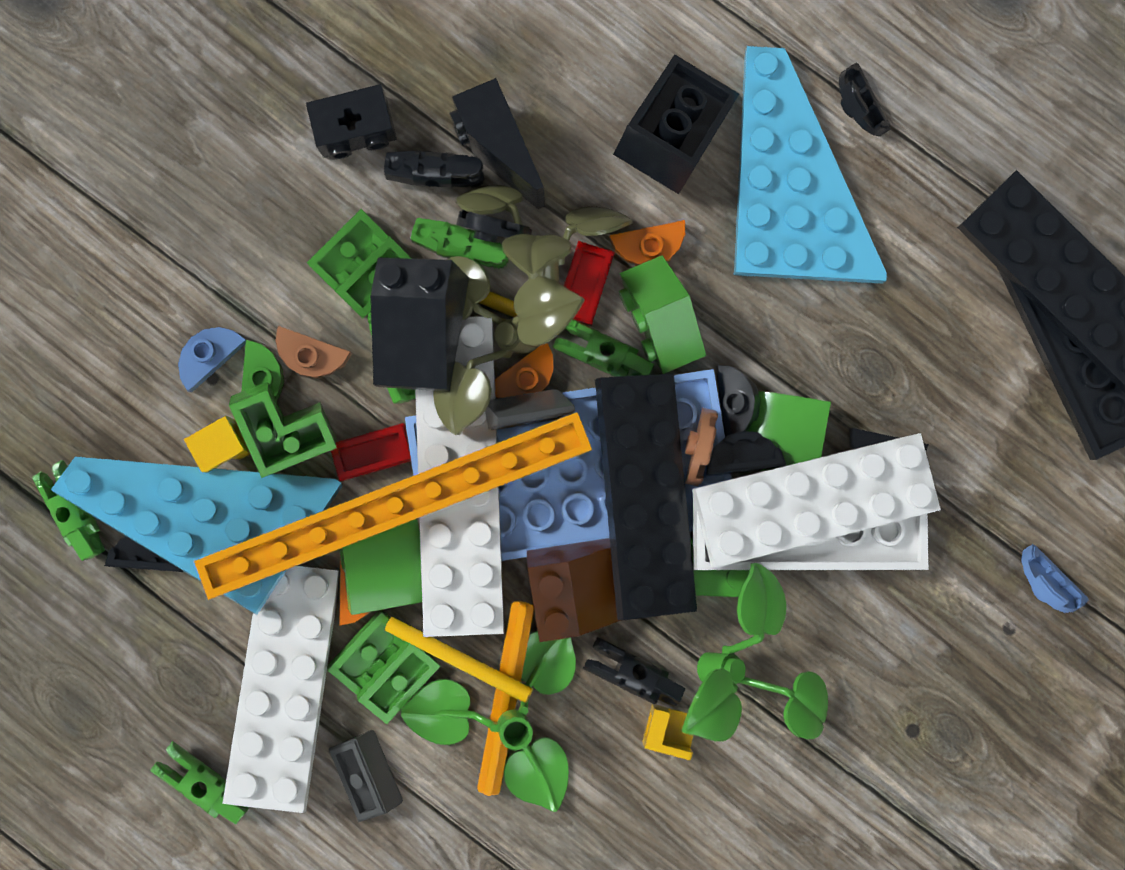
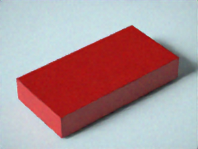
M578 241L564 284L567 289L584 299L581 308L573 318L574 320L592 327L615 252Z
M405 423L336 442L337 448L331 450L339 482L411 462Z

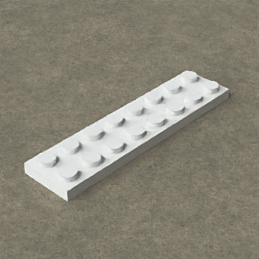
M482 316L468 317L466 320H462L455 361L462 363L466 367L469 360L494 352L492 318ZM493 360L477 365L475 369L484 371L488 376L492 388L491 399H496ZM415 390L418 474L497 443V430L491 431V429H488L485 412L477 421L465 428L460 435H455L440 420L434 404L433 391ZM499 487L420 517L423 637L504 634Z

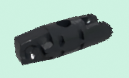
M417 150L386 153L384 164L386 180L414 186L443 188H477L484 181L483 163L477 156Z
M599 637L596 638L593 648L600 654L618 663L616 668L613 669L599 661L588 659L583 667L585 671L617 685L654 705L657 704L658 700L671 706H676L681 702L686 688L668 679L669 672L652 665L638 656L632 655L630 652ZM633 672L638 674L639 680L633 676Z

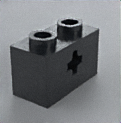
M381 84L306 102L315 144L323 158L329 157L332 160L344 159L349 157L352 151L363 148L371 151L380 150L387 147L389 142L397 140L387 97ZM357 120L355 123L356 129L349 131L350 122Z

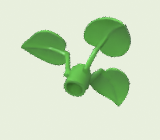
M751 563L750 573L740 591L737 615L742 629L747 634L754 636L732 646L724 645L722 653L706 652L701 655L697 664V673L702 683L691 703L681 731L685 734L699 736L716 742H722L732 737L738 728L742 713L741 701L735 694L738 689L736 684L739 683L782 694L790 698L783 713L786 726L791 733L799 738L815 739L823 731V723L826 720L828 711V693L823 679L814 672H802L796 677L793 690L786 687L745 677V664L735 655V652L762 642L764 634L777 635L786 617V598L779 581L772 572L761 564Z
M538 630L530 633L521 681H525V685L531 688L533 686L542 694L550 695L564 690L572 681L576 669L572 639L565 638L539 642ZM438 679L420 689L402 708L401 717L407 726L420 737L435 744L451 745L464 740L469 733L467 718H472L487 726L492 732H498L501 742L505 747L517 750L507 758L504 769V780L511 793L525 802L542 806L553 812H557L560 808L568 785V760L563 748L549 737L538 738L529 746L533 736L532 727L526 716L529 711V699L526 703L521 701L518 710H508L499 717L498 722H494L475 711H468L470 696L465 687L451 679Z

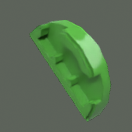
M246 340L241 392L269 382L274 396L278 400L284 384L283 367L278 362L274 353L264 345Z

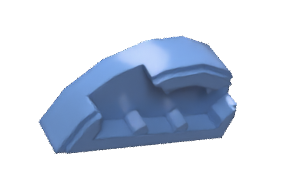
M221 327L204 329L192 336L182 348L178 362L180 379L186 390L192 393L246 345V339L233 330Z
M1032 544L1023 550L1021 558L1023 570L1034 595L1040 601L1063 613L1074 612L1089 601L1088 597L1037 546Z

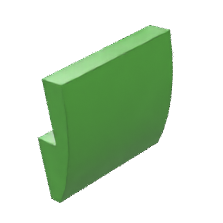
M360 209L307 264L360 317L364 318L371 311V290L377 258H412Z
M758 391L761 401L759 417L756 421H753L747 431L758 432L763 437L769 439L776 447H779L787 466L820 458L822 456L831 402Z
M417 519L340 549L341 566L345 572L348 610L351 615L422 602L420 530Z
M378 610L327 665V671L355 693L357 700L385 724H388L439 669L440 663L431 654L386 632L385 627L391 617L383 610Z

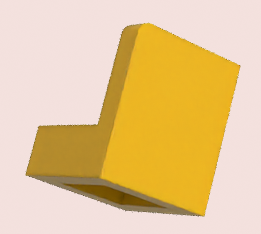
M227 416L218 419L183 439L199 469L205 473L232 458L241 460L250 455V451L235 419Z
M652 704L642 740L644 748L691 761L693 751L690 747L693 735L685 734L681 731L687 713Z

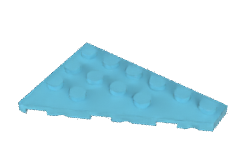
M747 46L744 59L734 275L883 284L887 281V272L786 49Z
M74 457L51 490L201 581L194 561L327 510L342 488V483L332 478L271 474L261 478L259 472L214 468L205 473L199 467ZM287 570L226 593L224 596L258 615Z

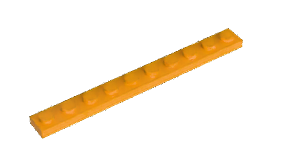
M578 412L208 555L194 561L207 598L210 600L592 451Z

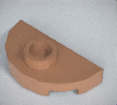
M278 326L275 341L279 356L288 368L304 377L318 379L331 375L338 369L343 368L352 355L347 350Z
M702 407L697 432H689L685 454L691 455L685 484L699 486L703 482L705 466L709 464L717 430L715 428L718 418L716 410Z

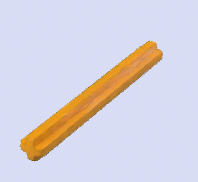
M514 601L511 604L499 667L500 672L519 682L522 679L534 615V605L524 601ZM495 688L490 720L498 722L499 717L504 712L512 709L516 710L518 699ZM490 728L487 731L477 785L478 792L487 796L498 795L501 791L508 748L501 742L499 733L492 732Z

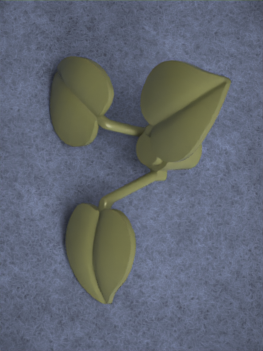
M504 185L481 186L455 198L456 204L467 212L489 215L506 210L511 213L514 223L523 225L518 208L514 205L522 201V194L514 188ZM582 207L569 212L565 216V222L569 226L566 227L563 238L556 235L534 236L519 234L506 238L502 242V250L513 264L528 275V280L543 276L559 282V265L565 264V257L571 252L569 240L574 233L578 232L584 236L603 235L628 225H633V219L605 207Z
M454 256L447 259L452 260L469 277L462 320H466L473 310L485 318H492V322L498 325L495 330V340L501 350L471 359L466 367L462 363L455 361L450 392L433 391L435 408L445 427L452 434L460 435L465 428L477 421L487 409L491 399L492 388L485 372L475 369L477 365L502 357L510 358L512 352L527 355L534 351L537 346L550 342L575 317L584 302L583 297L551 278L543 276L531 278L521 286L515 296L514 309L518 316L506 320L478 304L487 297L491 288L485 269L476 261L466 257Z

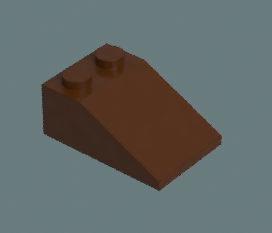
M610 538L527 550V568L539 642L578 637L621 621L617 620Z

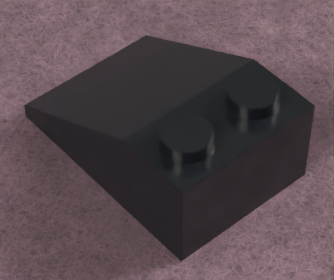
M674 54L627 125L613 155L679 195L739 96V93Z
M497 78L452 96L455 110L449 114L461 146L463 147L468 144L474 157L480 158L486 167L510 187L518 190L522 197L537 209L545 207L544 186Z
M377 258L371 290L374 386L450 392L469 277L452 260Z

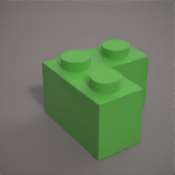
M663 255L619 273L624 289L619 290L621 301L626 311H631L633 321L639 333L644 332L646 339L640 342L649 362L656 361L662 373L665 374L706 356L690 295Z
M269 382L232 395L230 398L229 407L261 478L337 448L335 435L321 402L283 416Z

